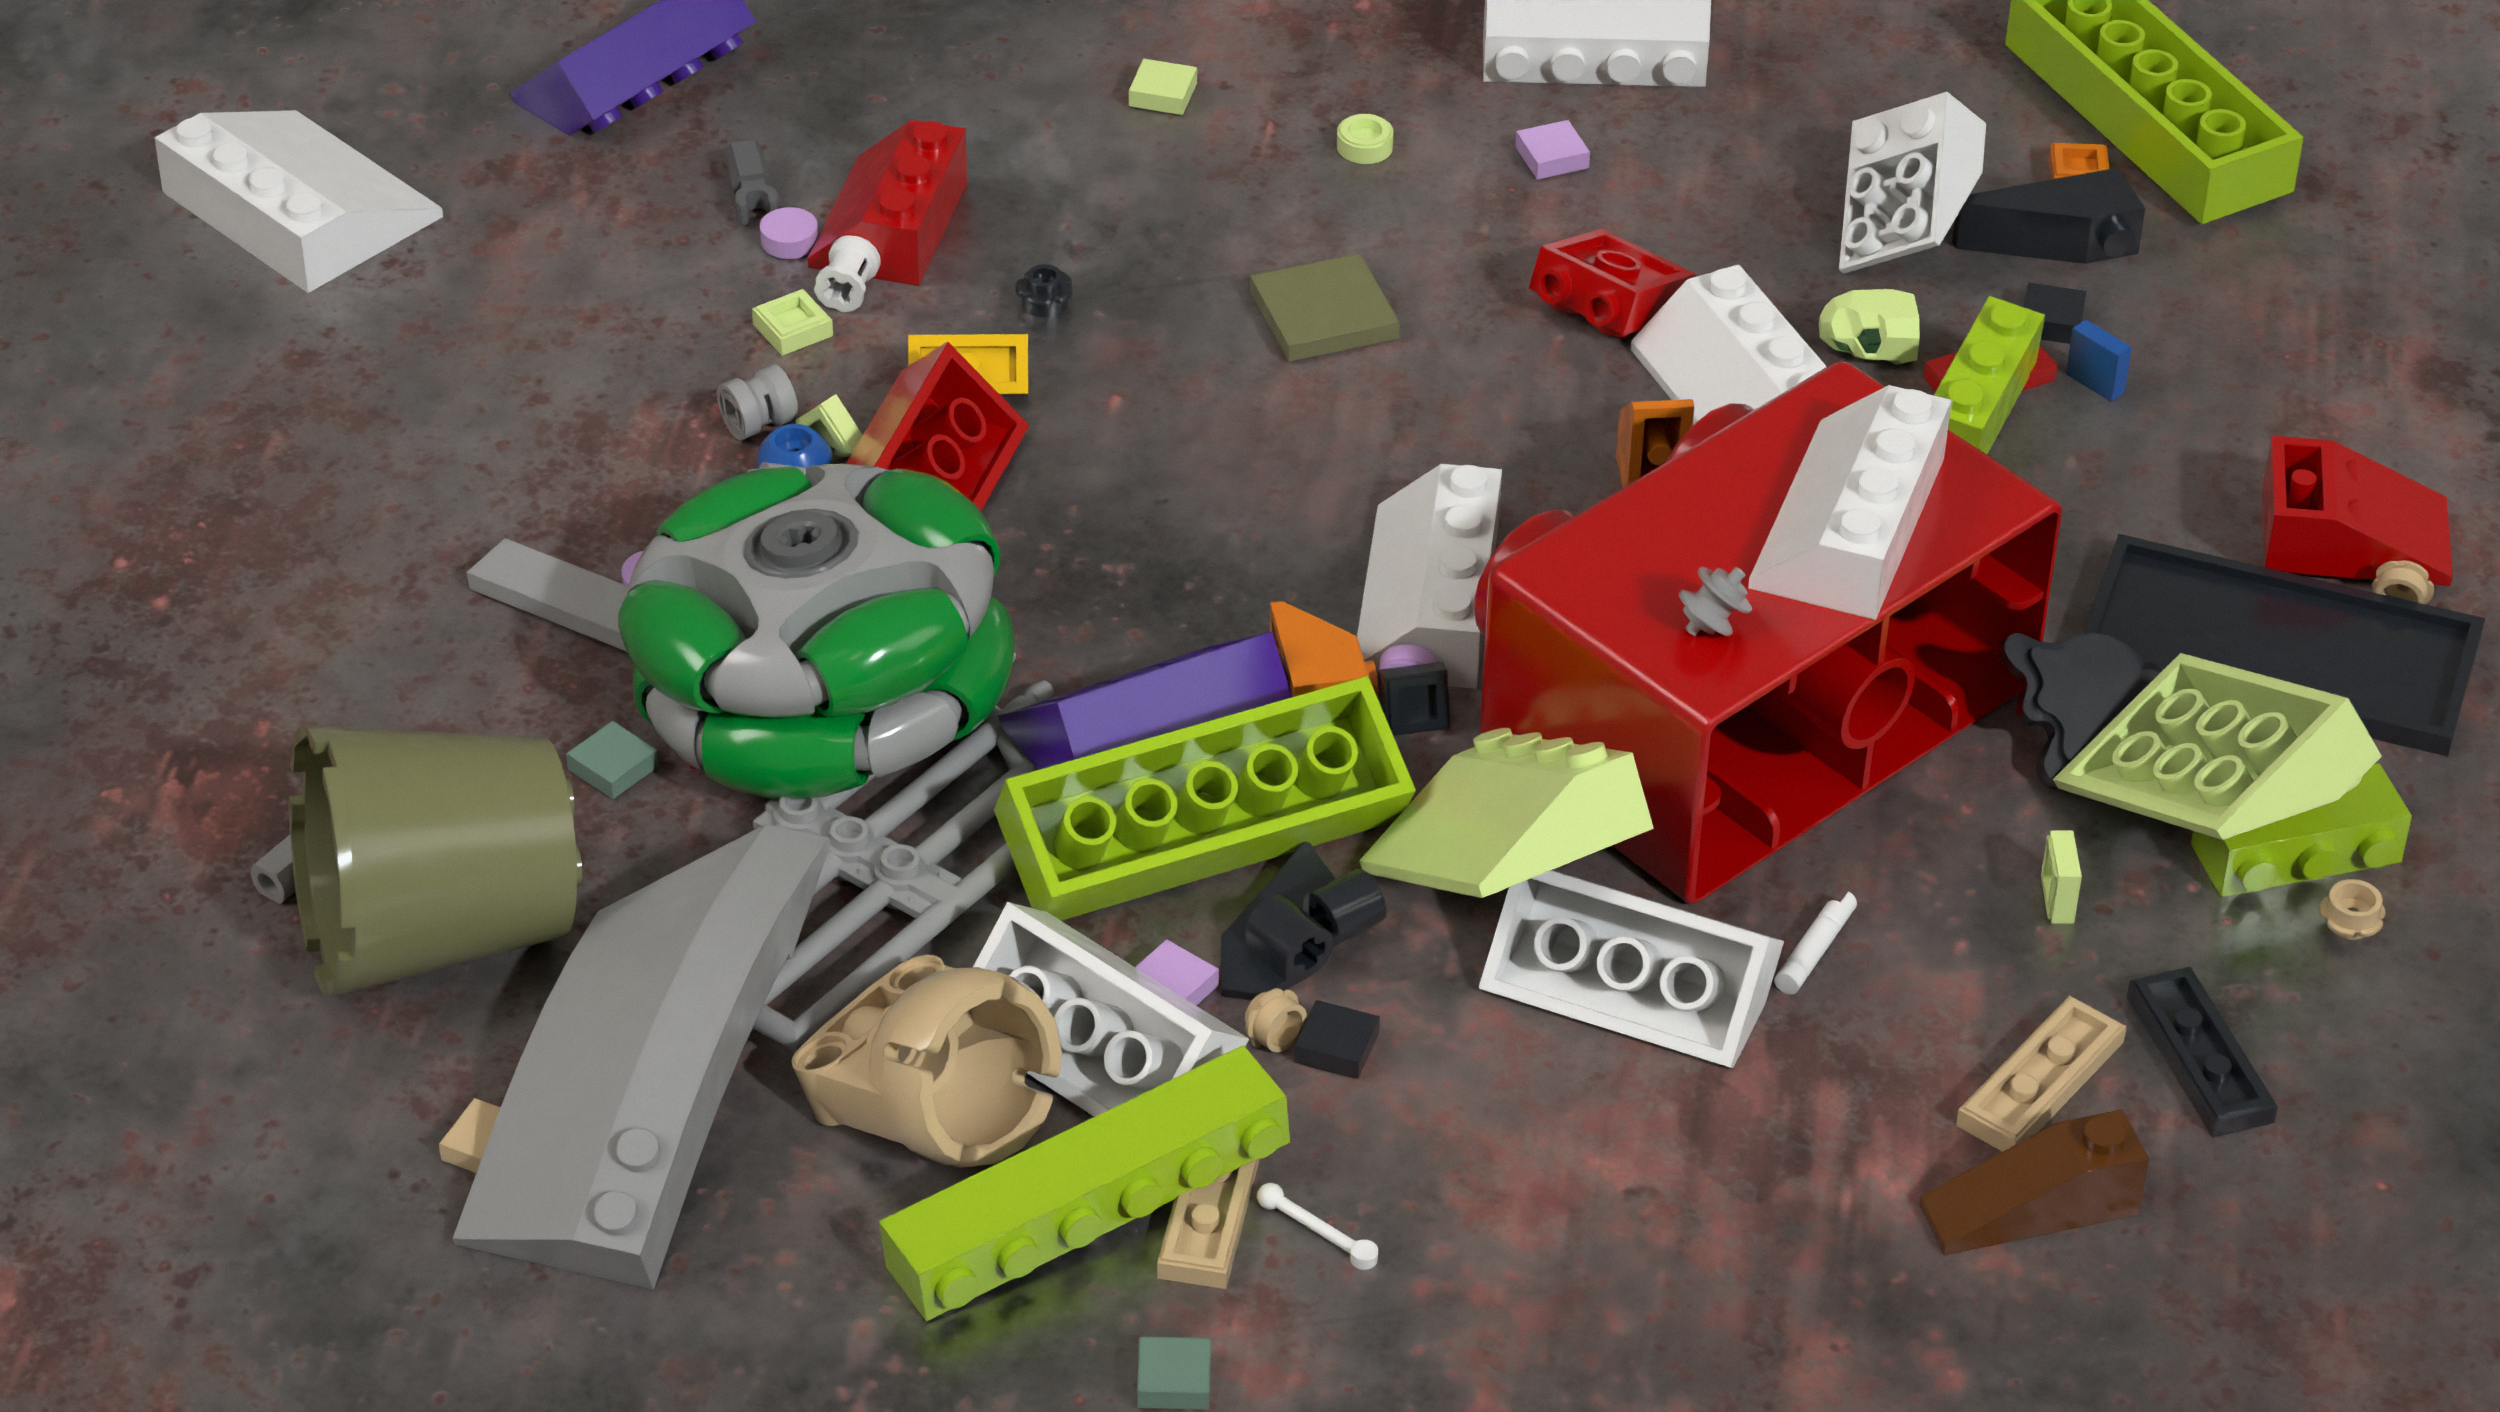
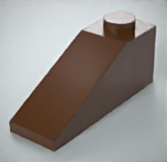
M2123 1109L2061 1121L1921 1195L1919 1206L1943 1255L2138 1216L2149 1157Z

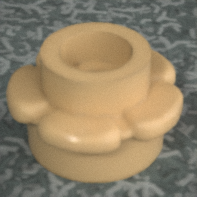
M2406 560L2390 561L2381 565L2376 571L2378 578H2375L2372 583L2374 593L2422 604L2428 603L2434 595V584L2428 581V572L2422 566Z
M2357 879L2342 880L2333 885L2329 896L2321 901L2319 908L2320 916L2328 920V928L2338 936L2349 940H2357L2375 935L2381 930L2383 926L2381 919L2385 917L2381 893L2370 883Z
M1275 988L1268 992L1260 993L1250 1002L1245 1013V1032L1250 1037V1043L1254 1047L1259 1048L1264 1045L1273 1052H1283L1296 1043L1307 1020V1012L1299 1004L1298 997L1293 991H1283Z

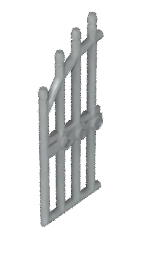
M1014 651L1013 662H1014L1015 659H1016V653H1015V651ZM1041 680L1030 685L1021 695H1018L1002 709L996 705L979 728L865 820L847 816L836 810L839 805L864 785L826 797L802 800L780 797V799H772L766 804V811L753 820L754 829L768 824L829 837L831 844L813 895L834 878L851 882L864 889V891L795 947L792 959H786L752 1029L795 1053L826 1022L869 986L908 960L1016 869L1007 843L964 879L936 864L995 816L994 808L1005 779L1038 770L1002 729L998 715L1052 698L1054 689L1049 682ZM998 746L1009 771L920 845L913 848L908 845L898 844L885 837L990 750ZM870 771L865 784L875 777L872 771ZM885 906L901 910L916 918L794 1021L767 1006V1004Z

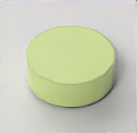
M1373 114L1350 116L1338 125L1337 151L1344 159L1353 163L1374 164L1388 158L1393 151V127L1385 119Z

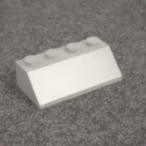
M1739 264L1687 279L1631 341V351L1671 400L1693 399V425L1711 410L1729 403L1747 404L1757 409L1827 367Z
M1888 385L1822 419L1751 573L1748 589L1876 620L1943 463L1952 400L1929 395L1919 390Z
M1440 464L1378 505L1357 633L1364 661L1373 660L1376 672L1379 658L1387 649L1400 644H1413L1426 648L1437 657L1439 662H1443L1447 668L1448 686L1477 689L1484 635L1476 626L1473 602L1478 580L1496 549L1502 469L1483 468L1474 465Z
M1550 870L1509 887L1479 989L1733 1068L1765 1006L1784 941Z
M1007 902L973 966L1009 975L1028 985L1039 995L1056 1021L1062 1049L1061 1067L1057 1078L1040 1075L1032 1071L1027 1073L1094 1117L1242 1045L1246 1047L1249 1041L1241 1033L1045 911Z

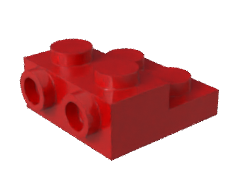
M1601 228L1542 245L1528 289L1538 293L1543 301L1556 310L1572 314L1579 313L1585 316L1587 321L1599 331L1611 336L1626 337L1629 333L1642 330L1659 311V307L1663 306L1687 279L1696 277V274Z

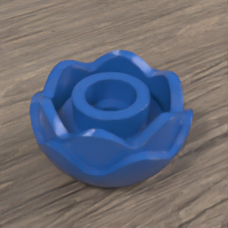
M788 424L775 429L763 440L758 449L757 468L759 469L763 462L806 468L812 465L831 464L832 451L824 437L814 429L801 424Z

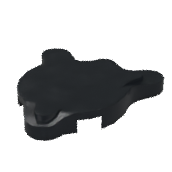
M2014 633L2002 640L1998 646V658L2001 664L2016 677L2020 684V694L2016 706L2018 720L2027 726L2040 725L2047 732L2048 740L2037 763L2036 771L2039 779L2052 789H2058L2053 779L2163 671L2157 664L2144 660L2125 643L2111 636L2099 633L2076 635L2066 641L2056 643L2040 642L2024 634Z

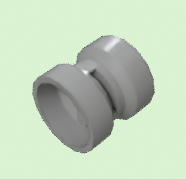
M776 364L756 371L753 379L743 381L736 378L718 385L717 401L720 413L728 430L738 440H743L760 433L762 426L771 423L778 427L797 419L798 402L795 391L787 374Z

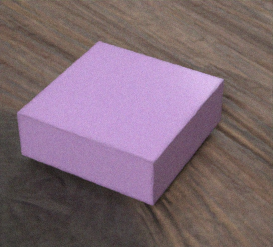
M1569 120L1516 131L1515 147L1536 179L1589 168L1590 151Z
M1167 939L1135 967L1196 1006L1219 986L1218 968Z

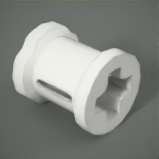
M847 235L834 241L829 251L830 264L819 271L814 287L818 300L826 307L840 312L854 311L861 306L866 290L865 282L875 277L881 265L880 255L874 245L862 237Z

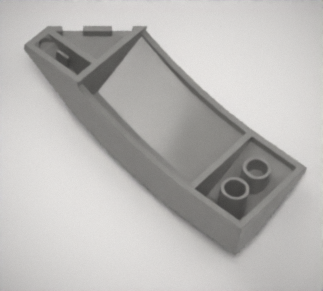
M765 824L596 913L554 985L520 1058L452 1239L455 1245L654 1290L697 1162L737 1061L786 959H792L831 844L829 837Z

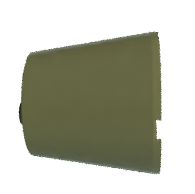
M324 725L299 727L294 737L290 760L293 773L303 772L302 795L289 796L292 864L306 950H320L324 965L315 966V980L323 994L326 996L345 994L562 938L569 934L576 910L577 885H581L582 861L575 840L572 785L570 780L565 778L559 755L548 738Z

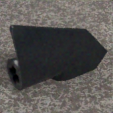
M1303 842L1272 880L1221 935V996L1253 1000L1260 993L1268 992L1275 988L1284 991L1319 971L1327 962L1333 947L1385 919V900L1375 880L1362 869H1353L1335 878L1309 842Z

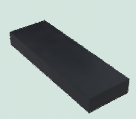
M2191 967L2129 981L2127 992L2129 1002L2212 1138L2275 1123L2278 1109L2277 1104Z

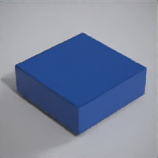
M2084 320L2072 329L2066 375L2112 402L2125 393L2132 347L2090 321Z

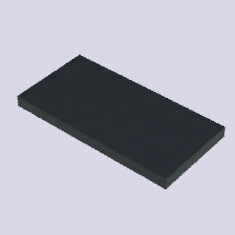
M2118 534L2083 634L2099 633L2111 636L2128 645L2144 660L2157 664L2163 670L2180 653L2349 698L2372 739L2448 757L2481 640L2485 618Z

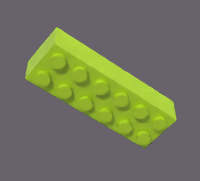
M2011 0L2005 45L2201 225L2294 192L2304 137L2149 0Z
M1368 676L1005 779L994 812L1031 907L1048 912L1062 921L1295 852L1303 842H1309L1312 846H1316L1393 823L1407 808L1416 789Z

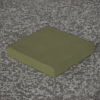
M1360 253L1250 276V293L1288 362L1399 339L1400 322Z

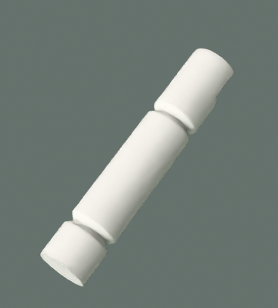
M1848 891L1841 902L1831 900L1826 903L1786 963H1784L1775 976L1774 982L1780 991L1789 995L1798 992L1856 908L1857 900L1852 893Z

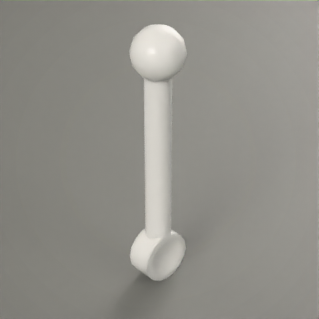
M1266 1183L1259 1188L1257 1200L1263 1208L1268 1210L1279 1209L1348 1252L1351 1264L1354 1267L1367 1270L1377 1264L1378 1247L1374 1242L1364 1239L1358 1241L1351 1239L1284 1197L1283 1190L1278 1184Z

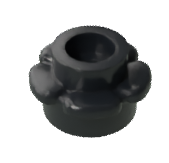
M1048 264L1032 267L1024 274V279H1019L1015 286L1016 294L1021 298L1023 309L1037 317H1053L1061 314L1067 308L1068 299L1073 294L1072 280L1069 275L1060 271L1057 267Z

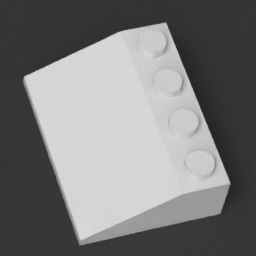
M1485 0L1483 82L1705 87L1710 39L1711 0Z
M296 110L199 113L154 137L163 193L307 293L443 217L442 207Z

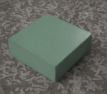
M611 721L566 753L568 770L612 799L659 767L658 750L614 721Z
M1139 1337L1137 1408L1209 1410L1211 1338Z

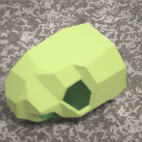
M1894 289L1851 290L1836 296L1825 305L1820 315V338L1835 350L1851 353L1855 359L1887 360L1896 365L1916 361L1920 331L1914 294Z

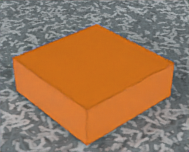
M2050 143L2048 156L2050 180L2109 169L2107 145Z

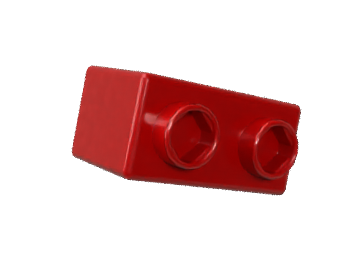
M1843 361L1832 363L1757 409L1747 404L1729 403L1711 410L1689 428L1673 448L1666 463L1578 515L1565 510H1548L1530 517L1503 540L1491 555L1478 580L1473 609L1476 626L1485 636L1480 734L1495 729L1510 728L1513 735L1538 732L1541 733L1542 739L1546 740L1571 737L1574 744L1583 745L1592 742H1603L1606 749L1632 752L1654 829L1614 844L1612 847L1688 904H1696L2018 695L2020 693V684L2016 677L2001 664L1998 658V646L2002 640L2014 633H2021L2043 642L2062 507L2058 501L1950 429L1947 431L1943 463L1876 620L1748 589L1751 573L1820 421L1885 387L1854 365ZM1700 567H1705L1712 571L1720 568L1729 574L1735 567H1738L1746 575L1740 583L1748 592L1745 598L1750 603L1752 610L1750 613L1736 610L1731 613L1727 618L1733 629V633L1730 636L1723 635L1717 631L1714 635H1711L1702 629L1694 636L1685 629L1691 620L1683 612L1685 605L1679 597V592L1684 589L1697 593L1703 585L1697 572Z

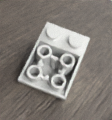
M1940 93L1852 121L1839 270L1845 274L1941 244L1982 174L1986 123L1950 93Z

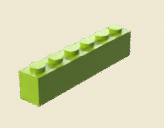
M1242 1045L880 1220L879 1227L886 1268L926 1321L951 1309L960 1308L969 1303L973 1298L1014 1278L1023 1277L1034 1270V1268L1075 1248L1084 1247L1097 1237L1136 1218H1142L1151 1214L1156 1208L1178 1198V1195L1190 1190L1193 1191L1206 1187L1217 1178L1256 1159L1265 1158L1276 1149L1290 1143L1286 1095L1247 1048Z

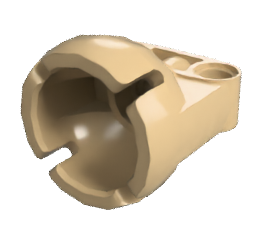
M922 955L904 961L869 986L815 1032L794 1053L791 1062L813 1114L820 1124L826 1126L843 1124L904 1144L910 1151L929 1160L947 1166L953 1165L964 1168L997 1164L1027 1144L1045 1122L1053 1097L1049 1093L1028 1087L1025 1084L1026 1073L1032 1071L1040 1075L1057 1078L1060 1073L1062 1049L1054 1017L1039 995L1028 985L1009 975L979 967L953 968L944 965L942 959L935 955Z

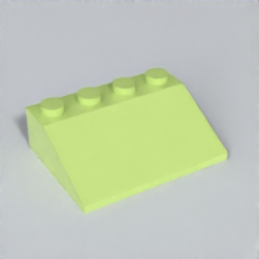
M2180 653L2053 781L2058 789L2224 840L2339 800L2346 792L2352 790L2360 783L2363 775L2382 755L2349 698Z
M1500 728L1476 736L1473 739L1475 747L1453 755L1359 862L1361 869L1371 875L1484 898L1654 828L1632 752L1606 749L1603 742L1579 745L1574 744L1571 737L1546 740L1542 739L1541 733L1538 732L1513 735L1510 728Z

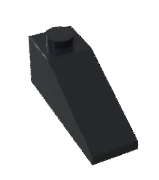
M2118 168L1974 193L1968 196L1955 218L1952 243L1956 249L2083 264L2136 255L2139 253L2145 207Z

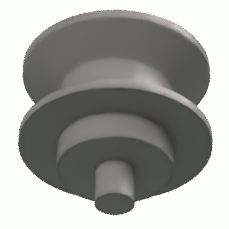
M1700 567L1697 572L1703 585L1697 593L1684 589L1679 592V597L1685 605L1683 612L1691 620L1685 629L1694 636L1701 629L1711 635H1714L1717 631L1723 635L1730 636L1733 633V629L1727 618L1734 610L1750 613L1752 610L1750 603L1745 598L1748 592L1740 583L1746 575L1738 567H1735L1730 574L1720 568L1712 571L1708 568Z

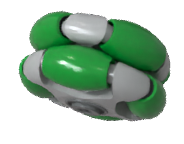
M822 464L808 467L804 475L800 469L794 466L774 467L736 475L702 490L680 505L658 527L657 536L643 551L634 567L627 597L622 602L618 613L620 635L625 649L634 664V699L639 713L649 723L653 724L657 733L675 754L691 766L705 772L706 777L710 781L743 794L768 799L787 797L792 800L826 797L865 785L870 771L873 772L875 778H881L910 767L931 756L951 741L969 734L988 718L1005 692L1012 673L1015 639L1011 618L1007 609L991 596L994 577L1000 565V550L987 519L972 501L948 482L931 474L905 469L887 470L868 465Z

